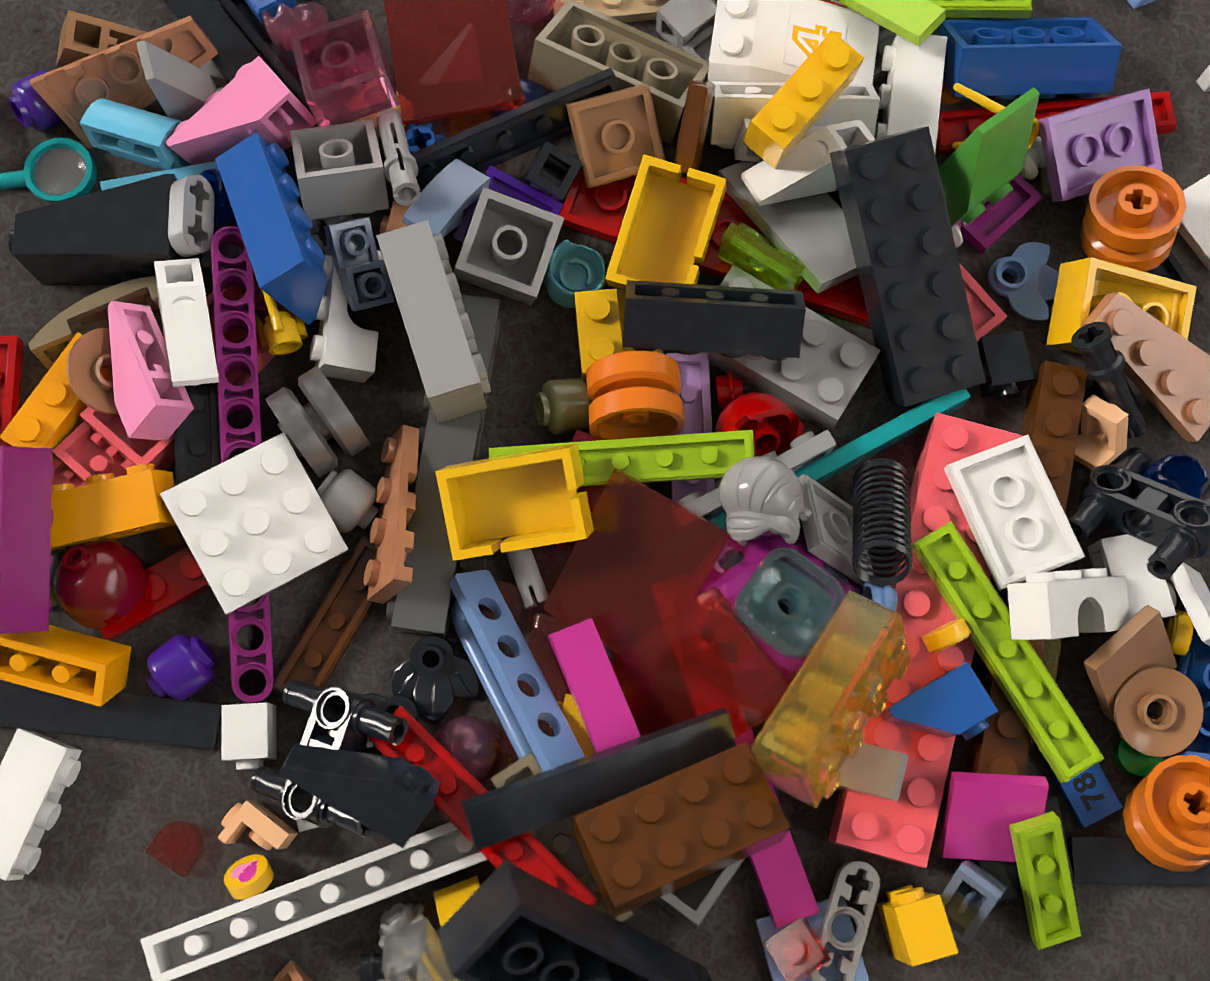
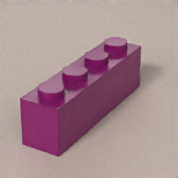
M0 446V634L49 631V615L51 612L49 590L50 570L52 567L50 542L51 524L53 522L51 495L52 479L54 476L52 448Z

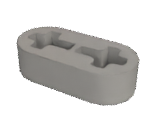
M198 174L176 180L170 189L168 237L172 248L182 257H192L204 253L211 248L214 232V191L207 179Z

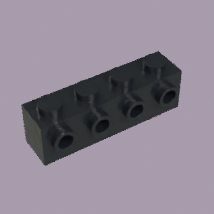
M627 280L622 347H632L636 351L651 352L656 349L676 350L684 355L710 352L719 353L728 358L758 355L774 361L785 360L787 357L799 358L806 311L803 292Z

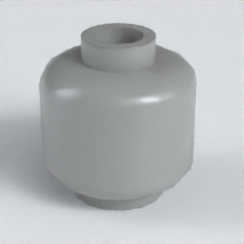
M344 469L339 473L332 470L317 489L320 499L340 532L348 533L356 525L364 530L379 511V508L373 505L376 498V488L351 469Z

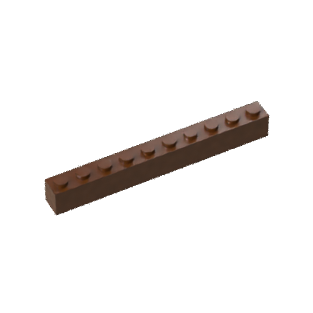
M1045 360L1033 373L1034 380L1029 384L1021 437L1029 435L1065 513L1087 375L1083 368ZM996 586L995 590L1009 610L1008 588L998 591ZM1028 639L1042 661L1045 639ZM983 661L980 683L998 711L986 718L990 725L988 728L970 738L965 772L1024 776L1030 734Z

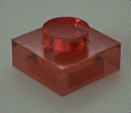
M803 917L797 918L763 943L785 981H802L831 960L808 920Z

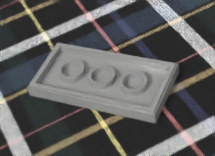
M742 161L719 171L718 176L726 178V192L817 293L858 275L843 209L828 193L759 206L741 179V174L760 162Z

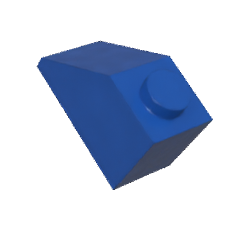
M965 662L882 710L879 714L887 722L946 738L962 734L965 740L988 728L990 725L986 718L998 710L968 662Z

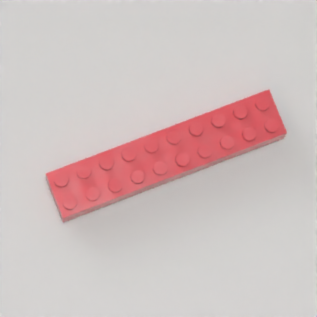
M936 413L925 427L910 491L911 545L947 523L952 522L990 580L991 573L944 468L956 461L1020 438L1022 435ZM911 550L913 566L910 574L903 581L891 585L897 592V608L895 613L890 615L887 620L886 639L882 651L876 658L871 657L852 736L854 741L909 755L899 799L897 802L840 789L827 842L910 866L927 868L955 736L946 738L883 720L879 712L956 666L968 662L971 667L975 647L967 637L939 652H928L921 637L944 624L956 620V617L914 551ZM904 555L895 558L894 562L900 560ZM904 560L900 564L893 566L892 570L900 567L906 560ZM905 568L895 573H891L890 577L900 574Z

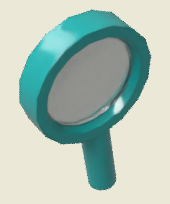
M53 138L40 143L30 152L25 161L24 170L0 173V190L27 186L41 202L50 205L88 195L96 183L97 168L94 158L81 143L69 138Z

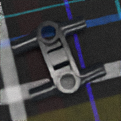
M1131 447L1116 465H1101L1092 470L1089 484L1079 497V506L1067 519L1078 542H1084L1100 523H1103L1158 547L1148 558L1147 569L1156 578L1168 580L1185 559L1200 558L1208 552L1210 546V484L1197 499L1142 476V474L1150 467V455L1142 448Z
M299 680L289 681L283 692V702L311 714L300 745L363 753L368 736L394 745L401 744L406 737L408 721L377 709L374 701L364 695L334 685L319 688ZM261 766L252 776V791L278 801L285 814L291 819L307 821L322 828L336 825L360 836H367L372 831L278 775L279 771Z

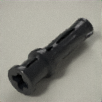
M1100 321L1086 324L1073 334L1071 344L1077 352H1081L1086 362L1084 366L1086 375L1093 381L1098 382L1107 402L1115 404L1128 414L1127 439L1132 438L1129 430L1130 426L1135 438H1138L1148 431L1149 423L1145 419L1123 372L1125 358L1119 350H1115L1111 341L1112 330L1107 323Z

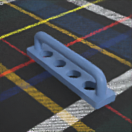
M480 570L456 574L449 582L456 597L451 611L455 631L518 758L521 759L531 752L544 772L585 757L490 571ZM478 605H484L491 609L496 619L486 618L480 612ZM497 643L507 644L513 650L515 658L504 655ZM517 680L529 684L533 689L534 697L525 695L519 689ZM541 719L550 724L554 731V737L545 735L540 730L537 720Z

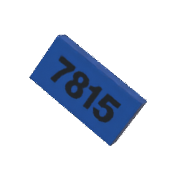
M1035 746L1079 828H1085L1123 808L1098 763L1069 781L1061 783L1038 746Z

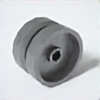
M315 366L298 377V385L310 403L302 407L293 392L285 387L265 400L280 421L277 425L282 433H285L299 457L304 456L320 478L338 466V458L326 442L328 439L334 437L344 453L350 456H354L369 446L370 443L318 366Z

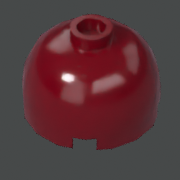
M99 538L79 543L65 553L53 574L52 586L54 595L62 610L73 621L84 628H102L108 625L103 620L109 619L115 614L121 618L124 617L141 600L148 585V576L143 572L146 565L133 550L114 539Z

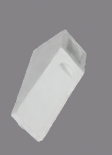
M861 119L826 125L801 139L775 169L764 160L742 172L741 179L759 206L836 191L838 188L829 153L872 141L875 138Z
M199 258L154 261L159 307L172 386L178 387L219 382Z
M17 729L0 764V879L5 881L23 879L24 875L32 872L37 865L41 855V848L38 845L45 830H50L60 815L61 805L58 802L65 786H71L80 772L81 762L78 761L82 750L35 731Z

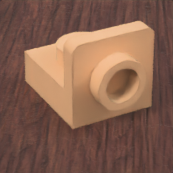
M246 800L243 805L240 802L235 804L225 815L221 822V825L225 828L218 836V839L224 844L235 843L245 829L249 827L252 830L248 836L259 846L270 851L272 847L276 849L287 848L298 833L257 800Z

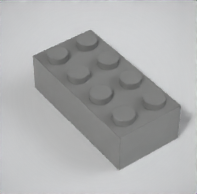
M426 220L376 235L426 395L437 424L486 409L487 405L484 394L491 392L488 375L482 356L478 352L474 332L468 314L465 312L461 292L455 274L452 272L442 234L433 235L429 222Z
M734 265L720 284V286L774 289ZM806 308L799 358L787 357L785 360L774 361L758 355L728 358L719 353H706H708L709 363L728 373V370H731L733 377H741L743 383L760 393L776 396L788 404L797 415L825 431L828 429L829 433H831L880 350Z

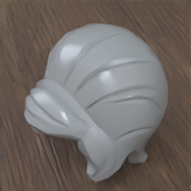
M767 456L750 457L736 462L726 471L719 485L720 503L727 514V533L741 546H746L748 540L755 539L767 531H770L772 534L781 535L789 544L795 543L800 532L799 518L807 521L811 515V510L806 509L803 502V489L796 474L781 461Z

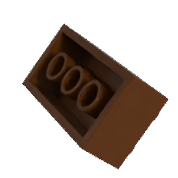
M747 742L574 816L573 834L608 913L612 918L618 917L781 842L790 829Z

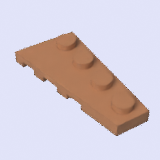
M188 16L30 79V85L89 149L92 145L83 131L80 121L94 101L104 98L143 110L157 99L146 81L137 42L145 40L198 68L219 53L193 18Z
M1120 293L1106 294L1082 326L1100 321L1107 323L1112 330L1111 341L1115 350H1119L1125 358L1123 372L1182 438L1188 442H1198L1210 426V355Z
M402 425L392 437H387L383 444L381 461L386 463L385 475L378 482L375 501L380 503L379 518L376 517L374 519L369 537L370 543L375 544L373 560L370 559L364 572V585L369 586L367 601L384 604L412 583L413 568L405 567L404 562L407 553H411L414 549V532L406 531V526L416 509V495L408 491V485H412L417 476L419 428Z

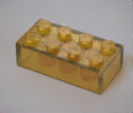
M848 592L751 747L767 782L815 809L823 797L829 798L833 794L841 776L838 771L847 756L853 758L857 754L864 740V732L862 731L871 717L876 719L881 714L888 699V693H886L894 678L900 680L904 676L910 664L911 655L908 651L907 636L904 633L900 613L855 592Z

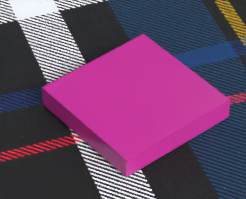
M951 772L940 843L942 858L1016 862L1009 825L1044 814L1049 790L1046 777Z

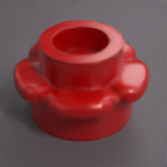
M728 370V375L716 376L719 409H725L729 403L743 395L741 377L733 378L731 370Z

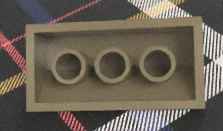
M568 0L536 37L528 79L549 90L557 91L611 67L620 90L647 83L650 87L661 141L673 145L679 136L689 81H707L709 62L579 2Z

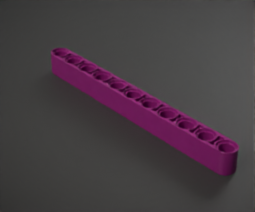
M233 226L223 227L216 231L211 243L216 361L219 379L218 404L221 463L231 459L235 454L243 453L262 443L253 267L238 227ZM231 244L241 248L243 253L238 258L230 259L223 256L220 250L224 246ZM228 286H238L243 289L245 295L240 300L231 301L226 299L221 292ZM238 327L243 329L248 336L241 343H231L225 339L223 334L229 328ZM233 369H242L247 372L250 379L242 386H233L227 382L225 376ZM235 411H244L250 415L252 423L245 429H235L229 425L227 418ZM269 593L261 596L260 600L254 605H244L228 614L232 688L237 698L247 703L262 701L270 694L273 688ZM255 626L262 632L263 643L258 649L248 651L239 646L237 634L242 628ZM256 670L264 676L265 688L259 695L248 696L241 691L239 679L246 671Z

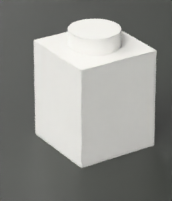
M267 702L222 705V761L236 762V770H256L264 766V760H277L276 706Z

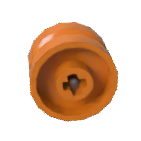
M1143 165L1121 166L1106 172L1094 183L1089 195L1086 213L1079 232L1082 249L1088 258H1096L1146 272L1157 268L1169 256L1186 209L1183 190L1173 178L1164 172Z
M625 351L607 355L593 362L586 370L587 397L592 401L588 410L589 432L592 436L601 440L677 435L684 429V405L682 399L678 396L681 393L682 387L680 365L674 358L658 352Z
M1196 755L1173 756L1157 764L1126 796L1123 810L1126 833L1136 850L1154 865L1173 872H1191L1210 863L1209 760Z

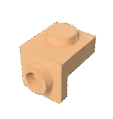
M1092 394L1082 403L1081 433L1077 436L1074 460L1091 470L1097 466L1109 465L1127 449L1128 414L1115 404L1108 403Z

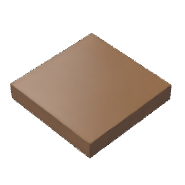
M644 83L566 104L587 188L636 176L644 154L666 161L649 84Z
M1149 605L1143 607L1084 661L1102 712L1114 723L1116 696L1130 676L1149 667H1166L1171 669L1177 667L1161 613Z

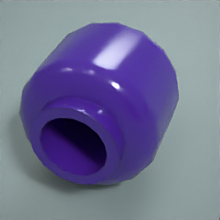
M40 70L14 83L11 88L12 96L8 98L10 108L18 121L25 128L31 126L40 132L63 122L30 85V79L49 72L46 70Z
M178 634L149 655L147 664L150 674L146 676V680L159 697L163 698L169 695L177 701L188 699L214 678L213 665L217 663V660L211 649L199 636L194 635L190 638L185 634Z

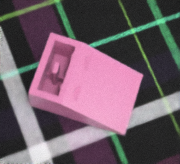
M258 56L251 63L242 66L236 73L235 78L221 91L210 95L205 101L204 106L189 120L181 122L165 143L189 164L196 165L216 161L215 158L255 132L261 135L269 144L277 143L284 151L292 146L291 130L312 128L318 121Z

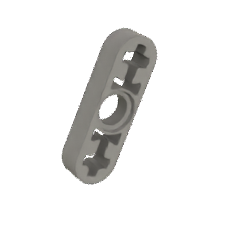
M849 861L843 864L836 872L809 965L808 974L810 981H826L824 977L819 975V970L821 966L829 967L834 953L824 951L827 942L838 949L851 950L849 959L839 955L836 969L843 973L841 981H854L880 888L878 873L868 863ZM858 869L863 871L862 879L869 882L867 890H858L854 901L857 904H864L862 913L851 907L837 906L839 897L850 900L852 886L845 883L847 875H856ZM840 914H849L854 918L857 925L855 936L846 942L838 941L831 929L833 920Z

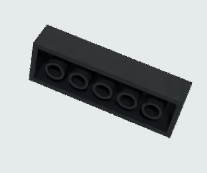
M929 126L906 130L830 152L875 347L880 350L878 360L889 401L906 407L985 383Z
M504 861L438 930L449 974L460 981H712L707 968L507 861Z

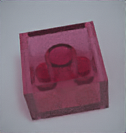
M369 10L290 35L305 100L319 127L343 124L400 105L383 43Z

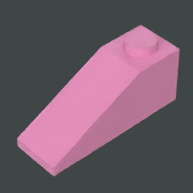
M111 301L108 305L114 403L129 438L168 440L194 409L185 386H172L166 343L151 307Z

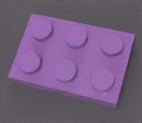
M1150 89L1134 91L1039 119V130L1053 202L1065 201L1090 193L1094 183L1101 176L1121 166L1143 165L1163 170Z

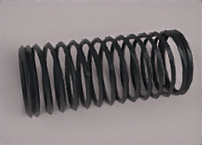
M886 458L871 459L862 463L856 469L853 477L852 566L854 573L861 580L878 586L893 585L903 581L910 574L913 566L909 474L902 464ZM876 466H890L901 472L899 473L895 470L881 468L870 470L867 473L863 474L866 470ZM889 472L899 476L902 480L889 475H876L865 480L863 479L872 473ZM879 478L892 479L902 485L900 486L894 482L879 481L862 487L865 483ZM881 484H884V485H892V486H894V487L900 489V491H897V490L892 489V488H884V487H881V488L870 489V490H868L867 492H863L864 490H866V489H868V488H870V487H872V486L881 485ZM877 491H889L895 493L894 495H869L870 493ZM874 519L878 521L870 522L869 520ZM893 519L897 520V521H895V522L885 521V520H893ZM871 526H877V527H880V528L871 529L870 527H871ZM893 532L896 533L895 535H887V534H884V533H893ZM870 533H879V535H870ZM876 546H878V547H887V546H888V547H893L894 549H891V550H877V549H872V547H876ZM865 550L880 554L893 553L898 550L901 552L890 557H878L870 555ZM861 554L876 560H892L902 555L904 556L893 563L879 564L867 560ZM862 560L869 565L877 567H891L906 560L900 567L887 571L871 569L861 562ZM861 567L869 572L878 574H890L900 571L903 568L905 569L896 576L880 578L869 575L868 573L864 572L861 569Z

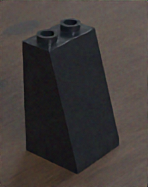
M162 174L15 214L14 230H11L8 236L11 254L42 285H116L133 279L156 276L154 261L192 259L194 257H182L176 253L168 237L171 185L178 180L175 174Z

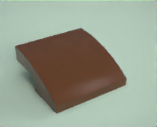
M689 81L674 163L681 165V171L684 173H688L689 168L699 170L716 87L714 83L709 81Z

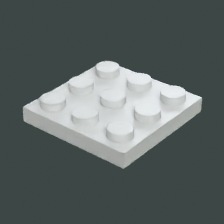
M281 433L160 494L226 615L348 550L285 433Z

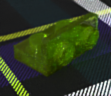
M732 222L723 234L718 257L732 266H736L776 290L796 291L804 279L802 274L805 266L801 265L792 253L783 249L778 250L766 236L745 223L736 225Z

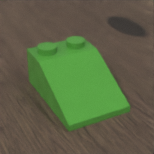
M1035 87L977 127L938 168L951 228L960 221L968 226L987 210L983 205L989 200L994 206L1013 190L1009 183L1023 169L1040 95Z

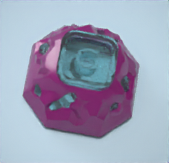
M727 531L724 532L674 599L684 661L756 715L817 707L866 636L861 612L860 588L857 587L855 581L810 553L805 536L800 533L795 543L789 544L781 535L772 534L770 531H767L755 539L748 540L746 546H741L736 540L731 538ZM778 601L785 602L788 605V615L780 610Z

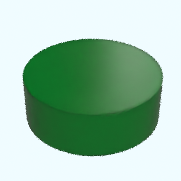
M1121 736L1116 740L1113 747V757L1116 765L1121 771L1130 776L1148 775L1163 759V757L1148 756L1134 750Z

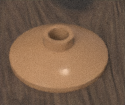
M98 328L87 332L73 344L67 358V377L74 393L83 403L98 412L116 415L119 412L114 403L109 328ZM100 368H106L110 371L112 376L110 382L102 378Z
M1149 667L1134 673L1119 689L1115 699L1114 720L1119 734L1131 748L1148 756L1167 757L1183 751L1194 741L1203 722V702L1198 689L1187 676L1171 668ZM1151 702H1155L1157 707L1156 713L1148 717V705Z

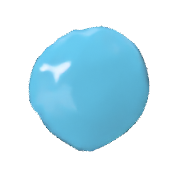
M569 240L562 241L553 250L543 278L548 296L555 303L565 308H575L574 292L603 290L606 277L604 258L599 252L586 245L574 244Z

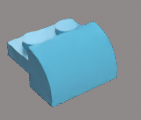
M104 98L94 101L80 121V125L92 147L109 151L111 155L161 170L191 166L165 143L173 134L175 128L183 121Z

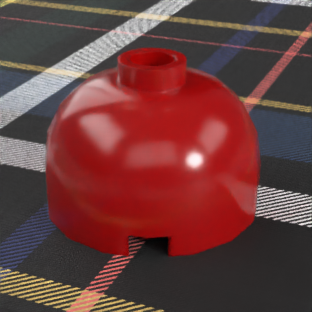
M751 392L739 396L726 406L718 417L715 432L753 430L755 457L763 456L772 451H775L778 456L792 449L790 443L803 435V424L796 416L794 410L783 400L772 394Z

